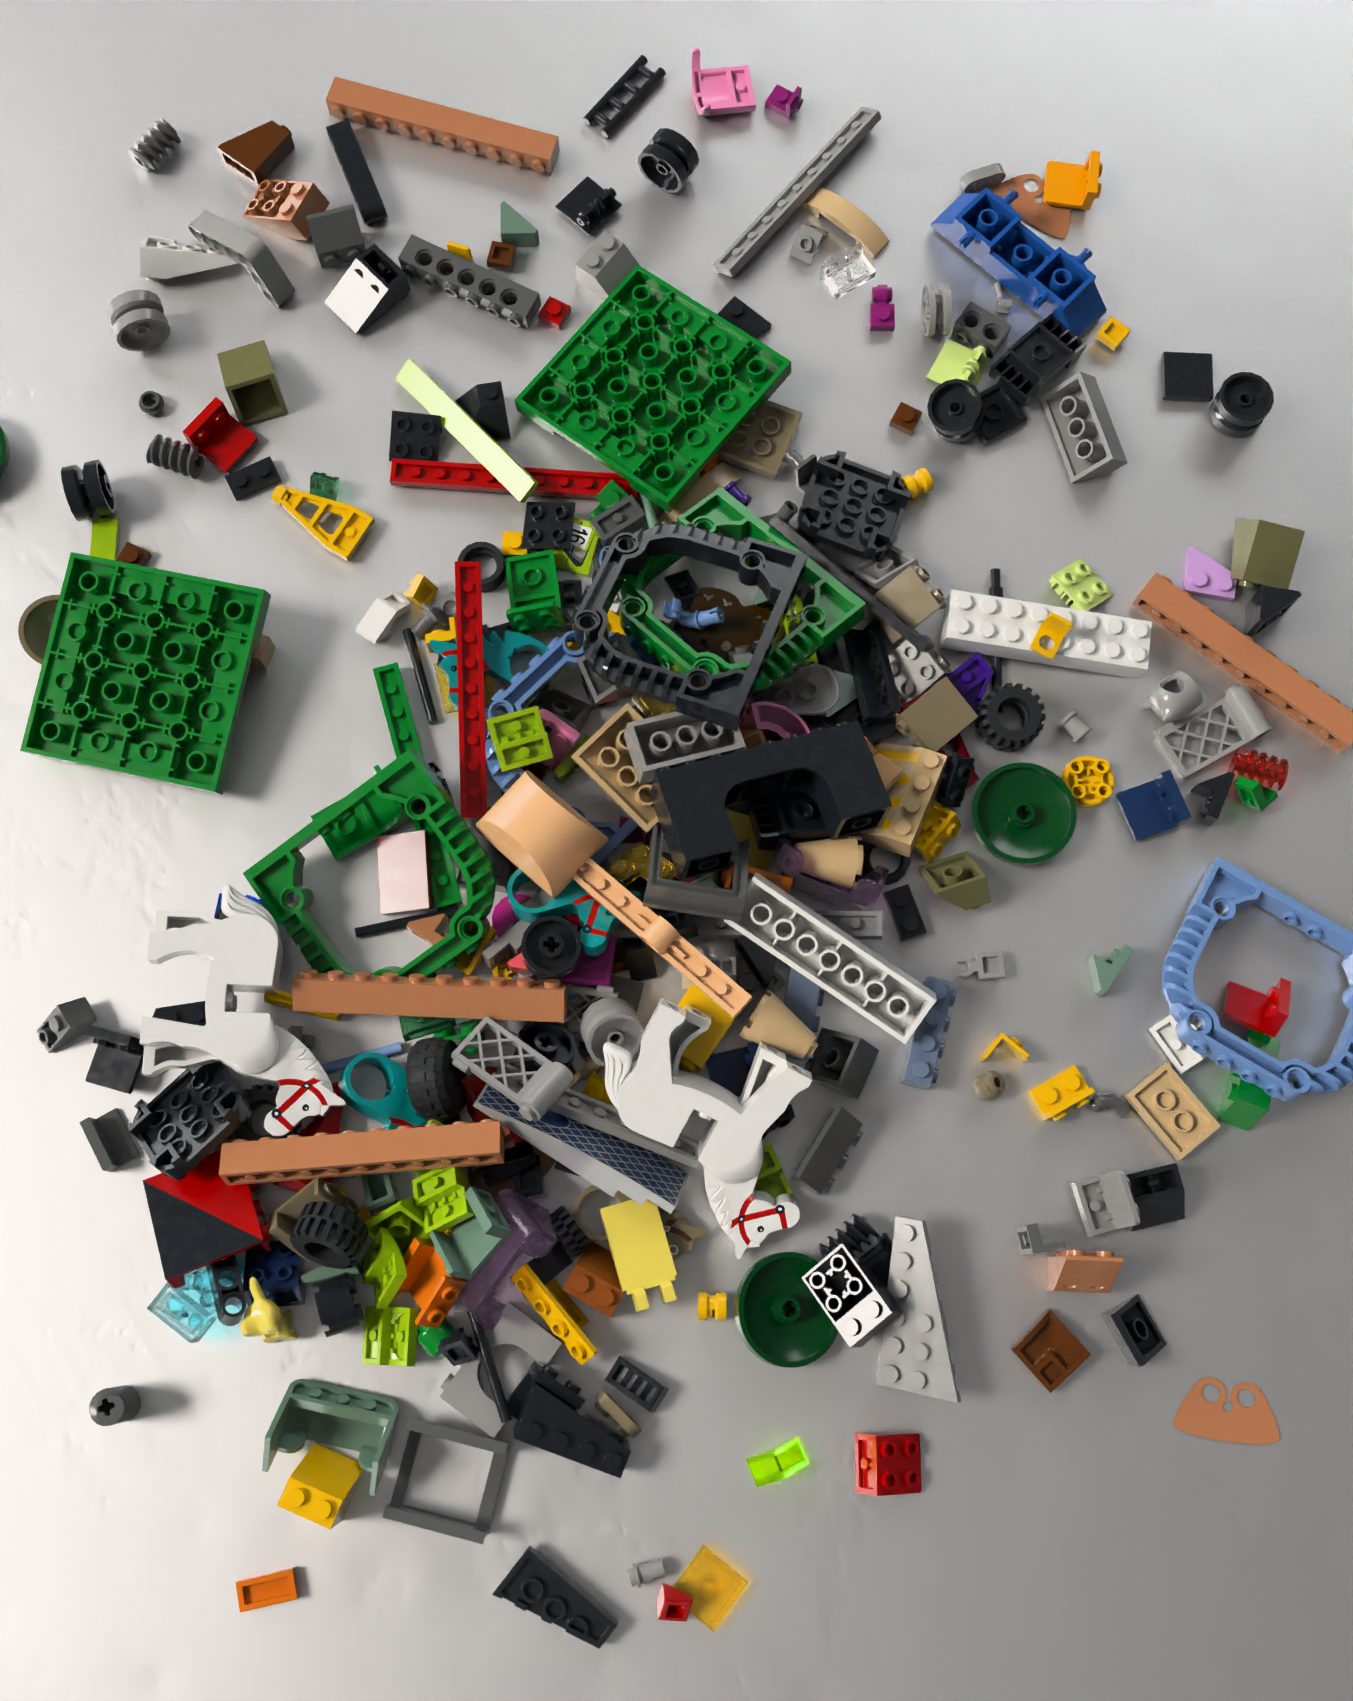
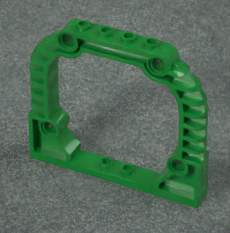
M721 486L677 518V522H680V525L693 524L695 528L709 529V532L715 534L720 532L728 538L736 537L738 541L751 537L803 553ZM675 554L652 556L648 558L646 565L641 571L632 575H626L619 589L620 626L629 638L635 639L647 654H652L657 658L663 668L681 674H687L692 669L700 668L708 671L711 675L720 674L734 668L747 670L750 661L728 664L714 653H697L653 615L652 600L644 593V589L655 577L684 556ZM808 556L806 571L802 581L814 590L813 605H807L801 610L799 626L773 646L754 691H763L768 689L769 686L777 684L807 658L814 655L816 651L822 653L864 618L866 603Z
M409 749L243 872V875L278 926L283 925L288 932L287 934L305 957L307 963L310 964L312 969L317 970L318 973L328 974L329 971L341 970L344 971V974L355 975L356 972L360 971L354 969L340 955L310 910V906L314 901V895L309 887L303 885L305 858L300 849L319 835L323 837L335 829L334 824L339 820L346 821L356 813L354 809L374 794H377L379 798L391 799L405 804V812L411 819H426L462 872L466 881L467 903L452 917L449 924V934L403 968L388 966L371 973V975L382 976L383 973L393 972L401 977H409L410 974L419 973L424 974L426 978H436V972L443 967L445 970H448L459 962L458 956L464 952L466 955H469L480 947L478 942L489 933L490 923L486 917L492 909L496 890L493 865L486 851L452 804L454 801L418 749ZM420 799L426 804L424 813H420L417 809V803ZM295 892L300 897L298 905L293 901V894ZM471 921L476 922L479 930L476 935L472 934L469 930V923Z

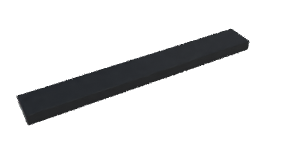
M773 516L769 524L862 599L866 606L918 650L924 653L929 651L932 643L785 519Z

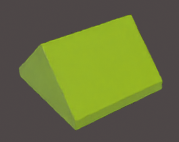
M414 1197L401 1200L364 1222L368 1226V1236L372 1239L375 1238L381 1227L387 1228L396 1241L401 1254L407 1251L415 1237L430 1239V1236L425 1234L423 1210L415 1206Z

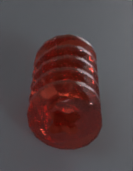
M1242 746L1234 753L1228 767V772L1233 773L1237 771V778L1247 774V779L1250 780L1256 776L1260 784L1266 779L1268 780L1267 788L1270 789L1276 782L1278 783L1277 791H1280L1287 779L1289 767L1287 759L1282 758L1278 761L1277 756L1272 755L1268 758L1267 753L1262 752L1258 755L1256 750L1252 749L1248 752L1247 748Z

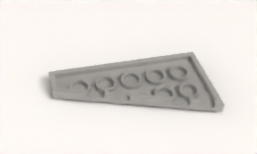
M898 1215L895 1216L887 1290L903 1313L883 1329L877 1385L959 1403L961 1398L956 1387V1372L949 1351L950 1342L942 1301L939 1300L938 1281L931 1260L932 1251L926 1220Z

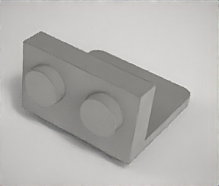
M927 635L923 637L932 643V647L927 653L921 652L908 640H905L888 655L898 697L902 698L903 703L920 696L937 680L952 673L949 669L951 666L949 661L943 655L936 653L933 649L935 644Z
M1123 1170L1070 1183L1087 1237L1140 1224V1210L1133 1200L1131 1183Z

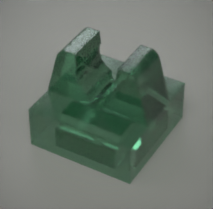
M314 471L310 476V494L334 501L337 500L339 477L327 476L326 473Z

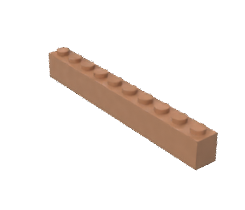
M334 77L326 97L329 114L337 119H348L360 125H369L382 131L398 133L404 137L410 136L421 139L426 143L432 142L449 149L462 150L471 155L488 157L493 161L499 160L510 163L515 167L532 169L538 173L552 174L560 152L558 136L339 77Z
M1155 573L1132 603L1338 752L1342 753L1353 743V710L1343 706L1336 697L1328 695L1319 689L1315 682L1307 680L1298 674L1294 667L1281 662L1273 652L1260 647L1252 637L1239 632L1231 622L1222 620L1215 615L1211 608L1201 605L1194 600L1190 593L1180 590L1173 585L1169 578Z
M305 969L292 979L293 1011L484 1019L487 1016L492 1020L564 1023L567 1017L568 983H561L558 979L534 982L531 978L506 981L504 977L479 980L478 976L452 979L451 975H437L436 978H426L424 974L419 973L410 974L409 977H401L393 972L376 976L371 975V972L367 971L356 972L355 975L344 974V971L341 970L329 971L327 974L318 973L315 969Z
M484 1119L479 1123L457 1121L452 1125L442 1126L431 1123L425 1125V1127L417 1128L411 1126H400L393 1130L373 1128L368 1132L346 1130L342 1134L331 1135L321 1132L316 1133L314 1136L289 1135L287 1138L274 1139L272 1137H262L257 1141L236 1139L232 1143H222L219 1176L228 1186L503 1164L505 1132L500 1121Z

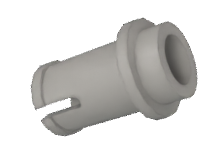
M661 1558L638 1566L632 1564L633 1567L628 1569L632 1587L638 1585V1588H640L643 1583L665 1577Z

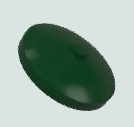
M1012 763L994 770L981 782L971 803V823L979 842L994 857L1013 865L1029 866L1050 860L1067 845L1076 826V805L1067 785L1049 769L1032 763Z
M780 1252L770 1254L758 1260L743 1276L735 1296V1321L743 1342L756 1357L778 1367L795 1368L816 1361L827 1352L838 1334L837 1328L801 1278L819 1262L802 1253Z

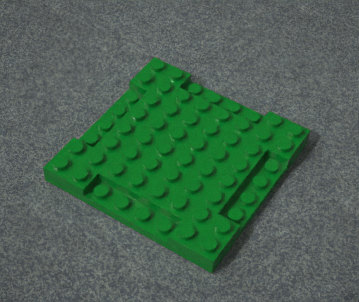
M637 265L514 401L518 412L552 435L559 434L629 481L632 489L670 513L700 479L701 470L758 405L762 407L791 374V361L640 265Z
M71 552L20 751L35 756L96 767L223 795L235 746L231 741L255 644H260L271 594L264 589Z

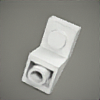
M393 590L385 593L375 600L357 625L355 631L365 637L366 640L377 644L391 635L394 620L410 611L412 602Z

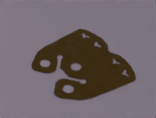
M711 587L697 589L696 594L701 592L702 595L694 597L690 613H694L696 610L706 611L719 606L725 612V617H723L725 619L724 623L710 625L705 630L684 626L682 634L689 640L697 653L706 652L704 646L701 645V640L705 639L711 653L729 662L728 652L735 651L736 646L750 645V648H752L755 639L760 640L762 622L764 619H769L771 612L757 605L743 606L735 595L725 590ZM704 594L707 596L713 595L714 597L707 601ZM723 599H725L726 602L732 603V605L724 606ZM752 613L756 614V616L760 615L762 617L755 620ZM784 625L780 629L775 644L781 640L786 631ZM723 640L729 641L731 644L730 650H721L720 643Z

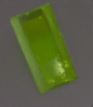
M797 1436L746 1459L756 1487L785 1479L808 1465Z

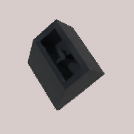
M1177 1163L1126 1175L1131 1183L1133 1200L1140 1210V1224L1131 1226V1231L1185 1219V1190Z

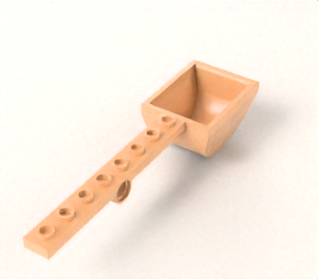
M526 770L476 823L475 830L553 899L572 880L575 881L733 1019L752 1000V996L684 939L668 921L656 915L648 907L643 906V903L592 860L609 841L608 837L530 771Z

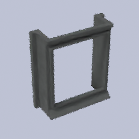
M654 825L649 845L651 852L643 906L741 922L747 896L750 838L737 842L739 848L733 861L732 890L659 878L662 852H670L662 829H658V826Z
M409 1417L406 1429L410 1430L402 1462L391 1502L385 1506L382 1518L483 1544L484 1538L489 1534L511 1448L508 1446L509 1443ZM421 1433L494 1452L476 1523L403 1504Z

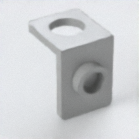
M809 222L802 223L790 250V255L807 264L812 263L822 237L827 236L829 232Z

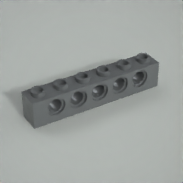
M411 234L398 257L402 270L409 277L414 278L416 276L431 287H440L452 297L459 296L474 307L480 306L485 308L495 317L500 315L508 319L514 326L529 328L542 305L538 292ZM431 262L429 265L423 266L424 263ZM446 272H452L450 275H444ZM467 282H473L471 285H465ZM490 291L495 292L492 295H485L487 292ZM510 301L516 302L513 305H506Z

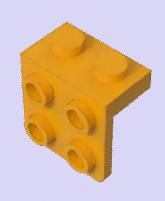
M1091 151L1085 165L1048 161L1045 169L1044 203L1090 210L1094 199L1099 198L1102 184L1098 183L1103 169V163L1100 162V152Z

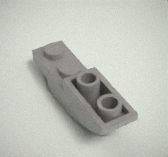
M539 887L533 897L523 900L520 905L527 908H539L546 905L552 897ZM517 918V923L510 924L500 938L490 941L485 946L482 954L484 962L491 970L511 953L515 956L521 953L523 934L531 923Z

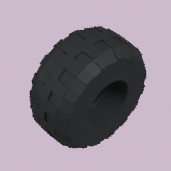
M431 1037L417 1041L410 1048V1052L407 1055L406 1083L408 1095L416 1113L428 1120H441L457 1116L464 1108L468 1094L467 1072L464 1073L452 1064L454 1059L451 1058V1053L458 1045L453 1040L442 1039L444 1037Z

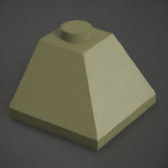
M967 851L919 867V872L940 899L964 910L978 908L991 902L987 876Z

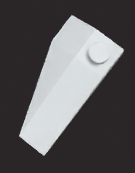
M144 236L140 246V276L146 277V280L153 282L238 264L210 247L205 251L198 244L194 243L179 246L177 245V240Z

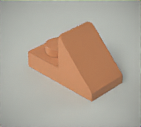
M440 914L410 921L406 927L411 933L433 946L448 935L445 932L441 935L439 934L447 923L448 916L447 914Z

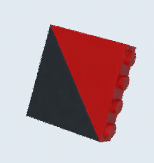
M221 1150L209 1154L180 1181L167 1177L163 1173L142 1180L164 1277L175 1289L186 1285L184 1274L259 1244L267 1251L272 1250L269 1240L273 1236L269 1233V1225L264 1223L262 1216L266 1214V1209L262 1199H258L256 1193L260 1189L259 1183L227 1186L219 1176Z

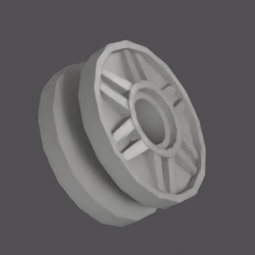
M941 283L939 285L937 295L932 284H925L923 287L921 314L925 337L934 336L936 325H938L941 336H948L950 334L952 325V296L948 283Z

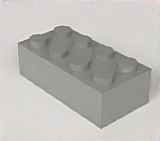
M676 711L629 722L624 733L639 784L653 781L655 772L663 767L671 766L674 768L682 766L690 760L702 761L709 759L714 754L723 753L725 755L733 753L741 747H746L739 727L737 731Z

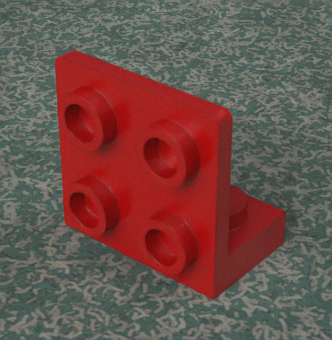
M217 397L182 431L189 445L192 448L194 446L198 447L200 454L224 473H228L258 441V437L229 415L224 403Z
M1280 978L1275 987L1271 986L1267 995L1229 981L1226 985L1223 1017L1233 1023L1241 1024L1275 1038L1289 1016L1291 981Z
M855 1433L856 1493L873 1496L921 1493L920 1434L880 1435Z

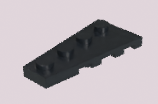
M735 296L717 314L754 338L760 333H765L771 329L770 322Z
M530 1545L492 1594L500 1599L503 1597L513 1602L514 1606L524 1611L528 1610L540 1616L541 1620L549 1624L554 1623L564 1628L567 1633L600 1649L619 1623Z

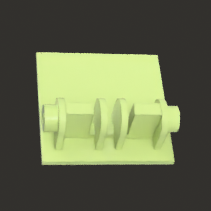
M947 339L926 378L938 384L948 380L961 379L970 382L976 387L991 359L986 357L987 350L983 346H978L971 350L955 341Z
M1081 558L1053 574L1049 580L1051 583L1050 587L1059 596L1062 595L1060 597L1062 600L1067 596L1070 597L1065 604L1069 605L1072 603L1071 609L1089 611L1114 595Z

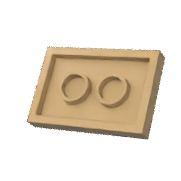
M1167 1062L1124 1096L1177 1161L1184 1158L1221 1127Z

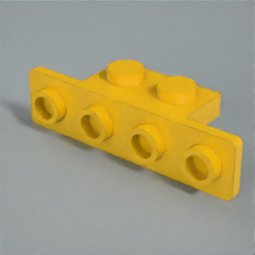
M524 1264L511 1276L517 1289L524 1294L535 1311L541 1315L552 1332L558 1336L572 1357L580 1365H583L597 1353V1349L581 1331V1328L589 1322L566 1292L562 1290L554 1278L544 1285L528 1264Z

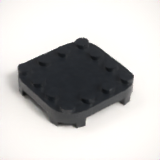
M837 450L836 454L825 457L821 456L815 465L798 511V531L815 541L854 556L872 560L873 562L881 561L889 553L897 538V533L910 499L911 490L907 489L900 479L901 474L893 470L891 476L847 460L845 459L847 452Z
M213 1062L186 1069L150 1103L147 1104L143 1099H140L134 1106L138 1111L133 1119V1123L128 1124V1129L138 1139L150 1158L148 1162L165 1176L180 1181L218 1145L226 1140L242 1122L248 1120L252 1115V1109L249 1107L250 1102L247 1094L227 1067L221 1062Z

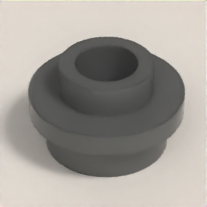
M147 391L141 395L139 407L146 415H157L164 408V400L159 393Z

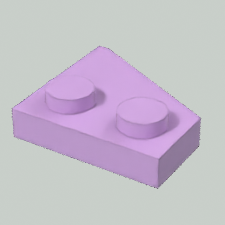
M1190 546L1187 550L1182 590L1187 591L1192 596L1232 602L1235 599L1237 580L1231 578V571L1197 548Z

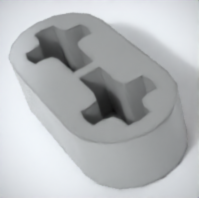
M995 163L967 172L961 177L960 184L965 193H975L1000 184L1005 179L1006 174L1002 165Z

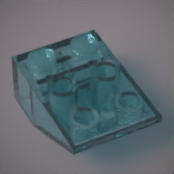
M237 1261L243 1285L244 1266ZM206 1266L184 1274L186 1285L175 1289L167 1282L147 1307L150 1312L189 1343L199 1342L218 1318ZM223 1278L219 1280L222 1286L229 1287L233 1285L229 1279Z

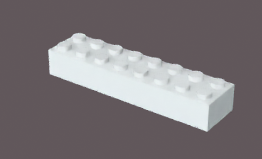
M954 589L950 591L945 599L947 607L943 613L940 648L972 653L978 652L984 655L1134 679L1140 678L1148 670L1151 621ZM1050 612L1074 624L1063 638L1053 659H1048L1030 649V645L1040 625ZM1047 636L1040 638L1039 644L1043 649L1049 650L1053 648L1051 638Z
M757 872L747 884V896L741 922L724 919L725 923L904 1044H906L937 1001L935 992Z

